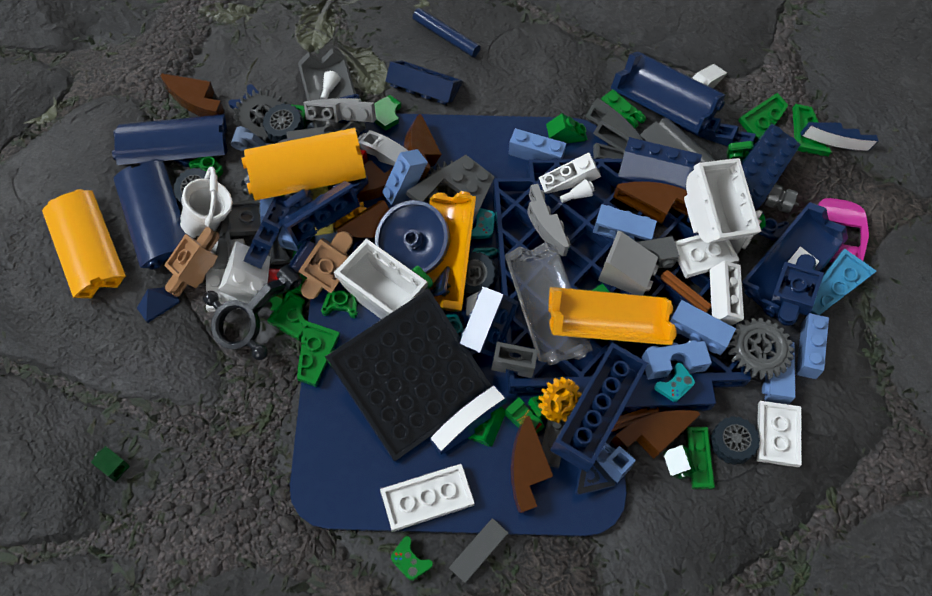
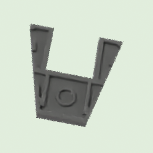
M464 155L407 190L406 195L412 200L425 202L437 187L444 182L457 193L464 191L469 192L472 196H476L474 222L495 176L469 156Z
M260 200L233 201L230 213L222 221L219 233L220 238L216 248V255L218 257L213 266L214 270L226 269L232 252L231 236L256 235L261 225ZM277 236L270 250L271 265L289 264L291 262L290 256H288L285 248L280 247Z

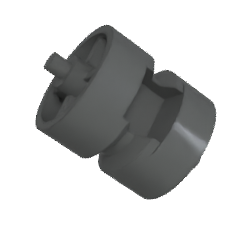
M775 184L766 197L764 205L770 208L777 206L779 211L789 214L792 207H798L799 205L796 202L798 192L791 189L785 191L782 186Z

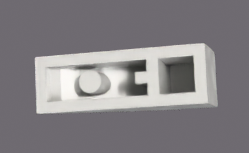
M712 64L697 72L692 78L714 88L726 76L727 72Z

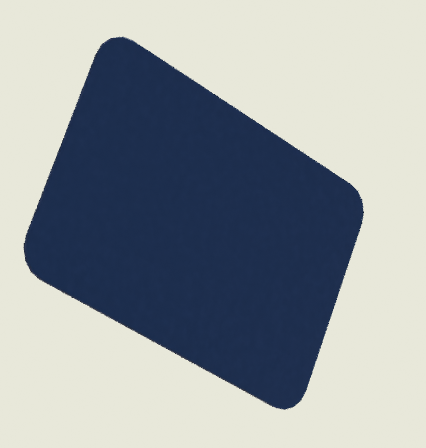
M396 114L399 118V123L386 131L375 122H364L366 129L360 132L357 137L362 133L367 134L371 130L390 138L404 147L406 134L418 114ZM422 114L442 154L436 164L438 163L443 168L444 161L448 166L451 161L454 162L467 155L495 176L494 178H527L529 160L508 155L509 142L514 129L549 138L546 124L556 118ZM573 118V120L585 126L587 140L566 143L563 159H577L587 153H590L593 158V146L595 143L607 146L608 143L593 134L597 128L596 125L587 120ZM367 154L368 161L371 160L384 173L394 167L393 165L380 162L374 155ZM436 164L434 166H430L433 167L434 170H437ZM534 173V180L537 181L544 173ZM600 177L592 181L594 191L607 200L611 196V185ZM493 179L480 208L494 212ZM564 189L552 192V194L560 199V196L569 193L572 189ZM525 191L503 192L516 201ZM385 196L363 201L366 209L380 200H385L389 209L395 205H391ZM583 198L574 199L568 205L586 220L597 210V208ZM529 200L523 206L526 210H528L529 202H531V200ZM500 205L502 214L506 209ZM514 215L502 226L504 230L518 241L531 230ZM558 215L559 220H562L564 224V234L569 238L577 228ZM476 218L473 222L472 229H474L477 225ZM495 220L493 236L491 238L471 239L469 253H472L475 248L497 249ZM585 234L572 245L591 261L603 249ZM537 235L526 246L544 262L555 252L540 235ZM353 237V241L356 242L365 241L366 239L361 237ZM375 237L367 238L369 241L375 244ZM504 245L505 255L510 249ZM497 252V256L491 259L497 265L498 280L491 290L501 293ZM518 255L506 266V270L522 283L536 271ZM608 255L598 264L600 268L603 269ZM561 256L551 266L570 282L583 270L566 256ZM542 275L529 289L549 304L550 287L557 286ZM588 275L577 288L591 291L601 284ZM341 282L334 289L335 292L344 291L350 293ZM507 286L508 297H510L515 291ZM324 288L316 298L310 299L308 322L340 332V337L334 350L381 320L359 302H357L356 318H351L346 311L337 310L332 311L328 316L322 315L321 309L329 293ZM464 291L462 307L466 308L467 298L472 294ZM520 297L517 300L520 303L514 317L528 327L540 312ZM548 318L533 331L534 334L553 349L566 337L552 334ZM511 329V340L513 342L519 335ZM591 338L602 348L610 341ZM572 340L559 353L580 372L594 358L591 353L575 340ZM526 341L520 345L521 347L535 349ZM481 352L472 355L491 386L495 385L507 398V403L502 405L505 410L518 397L530 409L531 407L528 404L530 398L544 394H509L507 369L505 373L491 370L493 356ZM540 352L537 353L535 369L546 358ZM513 353V357H514V358H520V357H521L520 354H518V353ZM600 361L585 377L593 376ZM551 362L537 378L568 376ZM327 363L317 387L301 382L290 478L291 502L298 515L315 527L328 530L392 531L380 489L462 464L474 506L397 531L479 534L493 518L510 535L585 537L601 534L615 525L624 511L626 480L624 476L618 483L615 481L614 487L576 495L575 489L580 468L561 457L559 468L549 466L553 477L530 485L537 507L518 513L511 484V458L515 437L519 428L506 416L492 447L467 438L440 455L429 440L433 436L431 435L402 457L393 461L329 363ZM547 418L541 420V422L544 424V428L537 434L541 446L545 434ZM623 428L611 432L606 441V443L614 449L617 448L611 442V440L615 437L616 434L622 431Z

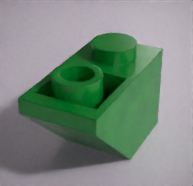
M563 113L546 124L548 135L551 139L564 143L587 140L585 126Z

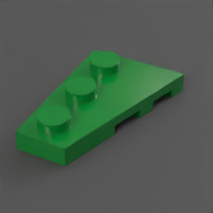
M776 93L741 116L738 122L748 133L756 134L755 142H757L771 123L774 125L777 123L789 105Z
M795 104L792 108L794 139L801 144L797 151L829 156L832 152L825 144L801 136L800 132L809 122H818L813 108Z
M303 320L301 353L299 355L297 373L298 381L317 387L328 363L325 356L334 350L339 340L340 332Z

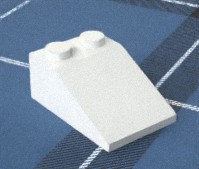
M236 241L218 291L249 303L268 282L270 256H267L262 269L243 261L250 247Z

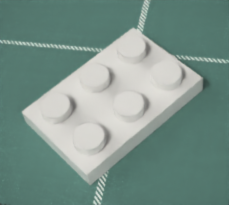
M699 235L675 241L679 253L677 262L685 278L710 272L711 268L723 261L735 264L739 262V258L730 240L706 243Z
M760 401L758 403V437L760 438V446L757 450V461L799 468L801 466V407Z

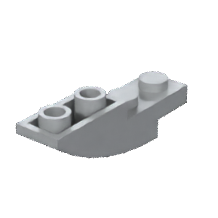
M335 98L304 102L306 120L339 122L340 120L374 122L376 120L374 103L361 102V99Z
M371 130L367 134L362 133L358 137L360 150H366L367 154L376 156L380 162L393 166L400 152L408 151L390 138Z
M531 185L529 192L531 202H529L528 216L541 238L558 254L566 256L568 248H570V240L564 234V224L562 220H559L557 214L551 215L549 206L545 204L544 191L540 190L539 185Z

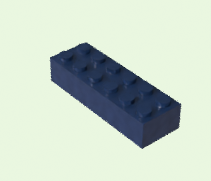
M772 123L760 136L753 149L750 150L741 163L755 211L763 204L801 145L796 139L790 137L781 128Z
M611 343L550 451L588 473L645 371L648 362Z

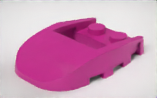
M833 198L821 200L817 205L827 209L830 221L844 226L861 228L860 246L843 244L829 262L833 263L844 248L863 261L869 239L868 222L864 209L858 204L846 200Z

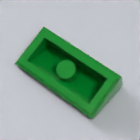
M501 406L491 412V418L474 428L475 434L468 438L492 447L505 417L506 410Z

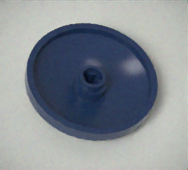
M417 200L399 203L388 210L380 220L375 234L376 246L410 270L415 266H420L426 274L440 265L447 254L450 244V230L445 217L432 205Z

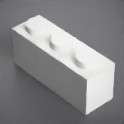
M723 261L710 269L712 316L732 326L744 320L741 266Z

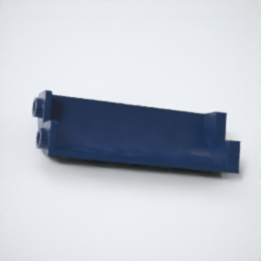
M638 51L629 55L625 69L615 74L611 86L612 90L697 134L702 130L706 131L717 111L723 108L725 104L723 100L726 96Z
M225 114L119 124L113 131L115 138V150H112L113 159L117 165H125L146 161H166L225 155L228 152L225 134L228 132Z
M162 161L141 162V166L134 168L129 166L121 170L113 178L140 268L152 270L158 269L166 259H169L186 234L180 225L181 214L164 162Z
M809 202L742 281L745 289L744 293L761 306L768 316L778 318L780 306L771 301L784 263L790 260L799 247H802L819 260L814 270L821 272L848 239L846 226L830 221L825 207Z

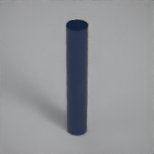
M421 8L415 10L413 20L472 57L478 55L480 45Z

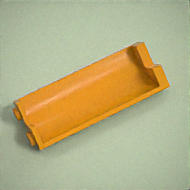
M355 128L245 149V157L241 158L244 169L247 168L250 183H247L248 192L253 194L255 201L295 193L303 189L310 190L339 184L344 181L349 182L366 178Z
M78 189L50 200L42 212L73 298H92L99 287L117 288L126 275L93 191Z
M464 191L457 193L454 197H448L447 194L439 192L434 194L429 202L430 205L439 210L445 217L450 230V244L445 258L437 268L427 274L434 283L447 266L450 267L448 283L451 287L447 289L450 293L445 297L442 295L434 297L441 309L446 312L462 311L476 196H472L469 192Z
M550 287L548 312L551 313L549 324L553 335L672 345L673 339L676 338L677 331L675 325L669 322V316L673 312V305L665 297Z

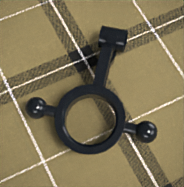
M290 265L282 267L276 275L278 279L266 283L248 304L238 300H231L221 304L217 292L211 290L204 294V303L216 309L211 322V331L214 339L220 346L233 350L249 346L252 349L254 359L263 360L267 357V348L255 342L260 331V319L257 313L271 298L286 293L288 290L292 291L302 283L303 279ZM241 308L249 316L250 329L243 340L232 342L225 336L223 329L224 321L229 312Z

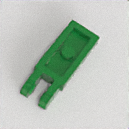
M611 90L601 98L603 102L623 116L634 129L639 126L637 121L640 123L646 121L645 115L640 110L637 111L635 107L616 91Z

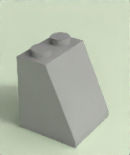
M618 230L598 281L634 295H644L645 291L649 292L652 286L651 275L655 276L659 265H656L658 257Z

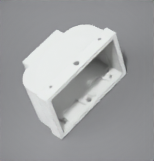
M740 158L696 164L694 170L687 177V195L684 197L693 233H699L701 239L706 243L744 238L760 233L761 229Z
M367 238L334 272L335 277L356 297L357 302L380 319L425 291L428 286L426 280Z

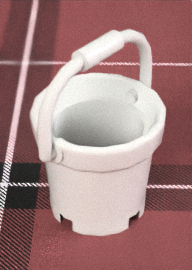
M214 167L208 168L204 179L191 181L184 188L181 200L183 205L180 217L181 228L186 234L196 238V236H200L206 227L216 231L220 222L230 213L233 204L231 194L226 187L218 183Z

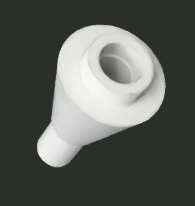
M327 71L324 73L323 92L320 99H328L329 93L340 82V77L336 72Z
M584 179L569 193L560 196V200L562 203H565L571 199L593 196L594 186L591 181Z

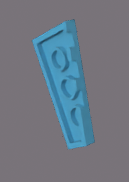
M844 248L824 274L811 314H822L873 275L876 270Z

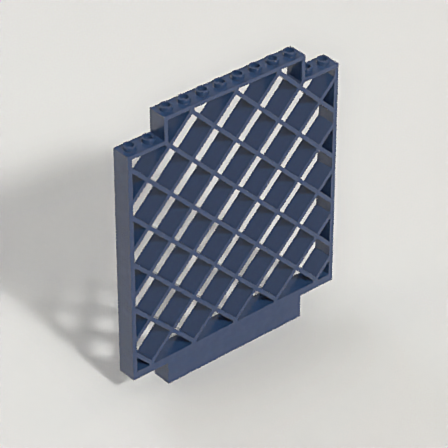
M575 158L533 159L528 161L527 178H494L492 189L501 294L508 296L507 286L515 291L510 298L517 301L522 297L540 312L528 327L513 317L504 341L506 344L520 346L526 341L546 357L534 370L532 378L518 376L517 371L507 370L509 394L543 393L541 391L542 388L547 389V383L553 384L554 378L537 377L551 362L568 376L564 378L575 382L580 387L578 391L583 393L592 376H585L599 361L601 362L611 343L615 344L617 340H610L602 348L591 338L566 336L553 349L533 333L546 318L551 319V313L548 312L549 304L529 288L542 275L558 288L578 289L577 286L588 275L598 281L602 272V268L598 264L609 254L615 240L593 233V224L596 222L601 204L618 209L613 205L618 200L613 197L614 193L607 200L596 191H593V196L584 197L583 199L597 208L586 220L568 206L574 199L562 203L552 193L546 194L544 192L545 204L552 209L551 215H560L577 228L569 237L570 248H568L566 257L583 270L570 282L551 267L561 257L560 254L555 251L544 262L526 247L539 234L528 216V210L523 206L530 200L529 192L531 185L538 184L540 190L544 191L540 180H534V173L546 174L575 160ZM623 158L593 159L601 175L600 178L615 189L618 184L629 182L618 179V174L616 173L620 171ZM503 191L525 192L515 201ZM500 205L506 209L502 214ZM640 211L636 214L643 217L645 216V214H643ZM668 213L662 223L668 229L659 238L669 237L673 232L682 239L699 234L693 233V230L683 223L688 216L682 213L676 218L671 213ZM513 215L531 228L520 241L502 228ZM583 234L603 248L592 261L572 246ZM504 245L510 249L505 255ZM517 255L536 270L524 283L506 270V266ZM676 262L673 266L675 270L672 274L677 277L679 273L683 274L678 262ZM703 273L688 278L702 289L698 295L703 297L708 293L711 296L710 278ZM651 275L652 287L656 290L651 296L658 297L662 294L677 307L681 300L692 305L663 282L659 275ZM603 283L611 293L631 294ZM511 329L519 335L513 342L511 340ZM676 334V338L673 341L680 345L687 343L690 339L682 334ZM572 340H575L594 356L581 372L559 354ZM625 341L641 355L644 354L647 348L651 347L647 343ZM709 353L712 364L708 369L713 373L690 374L694 378L695 384L679 401L672 402L654 388L657 382H669L675 377V365L671 363L672 371L667 377L648 380L647 375L641 376L622 413H631L644 408L656 410L657 407L659 412L711 410L716 404L713 388L745 387L751 380L750 371L744 374L745 366L737 369V372H732L731 370L735 365L737 367L740 361H735L727 367Z

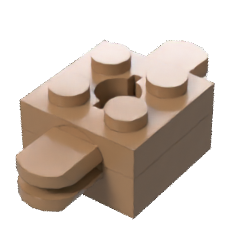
M206 227L197 240L187 234L184 235L164 265L173 274L165 286L167 292L178 297L188 284L197 288L204 281L205 275L214 266L218 257L211 251L220 238L218 232Z
M341 231L337 233L331 243L324 238L318 241L298 271L307 277L301 287L302 295L305 298H316L323 288L330 293L334 291L340 282L335 277L334 272L350 256L347 252L353 244V237L349 232Z

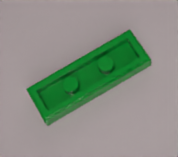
M687 427L688 450L696 472L691 473L692 489H713L714 478L708 427Z

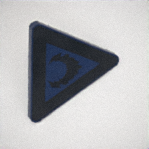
M449 266L443 270L430 289L434 297L439 295L445 297L450 293L447 290L451 287L448 283Z
M596 460L588 473L579 469L575 494L581 495L614 487L616 483Z

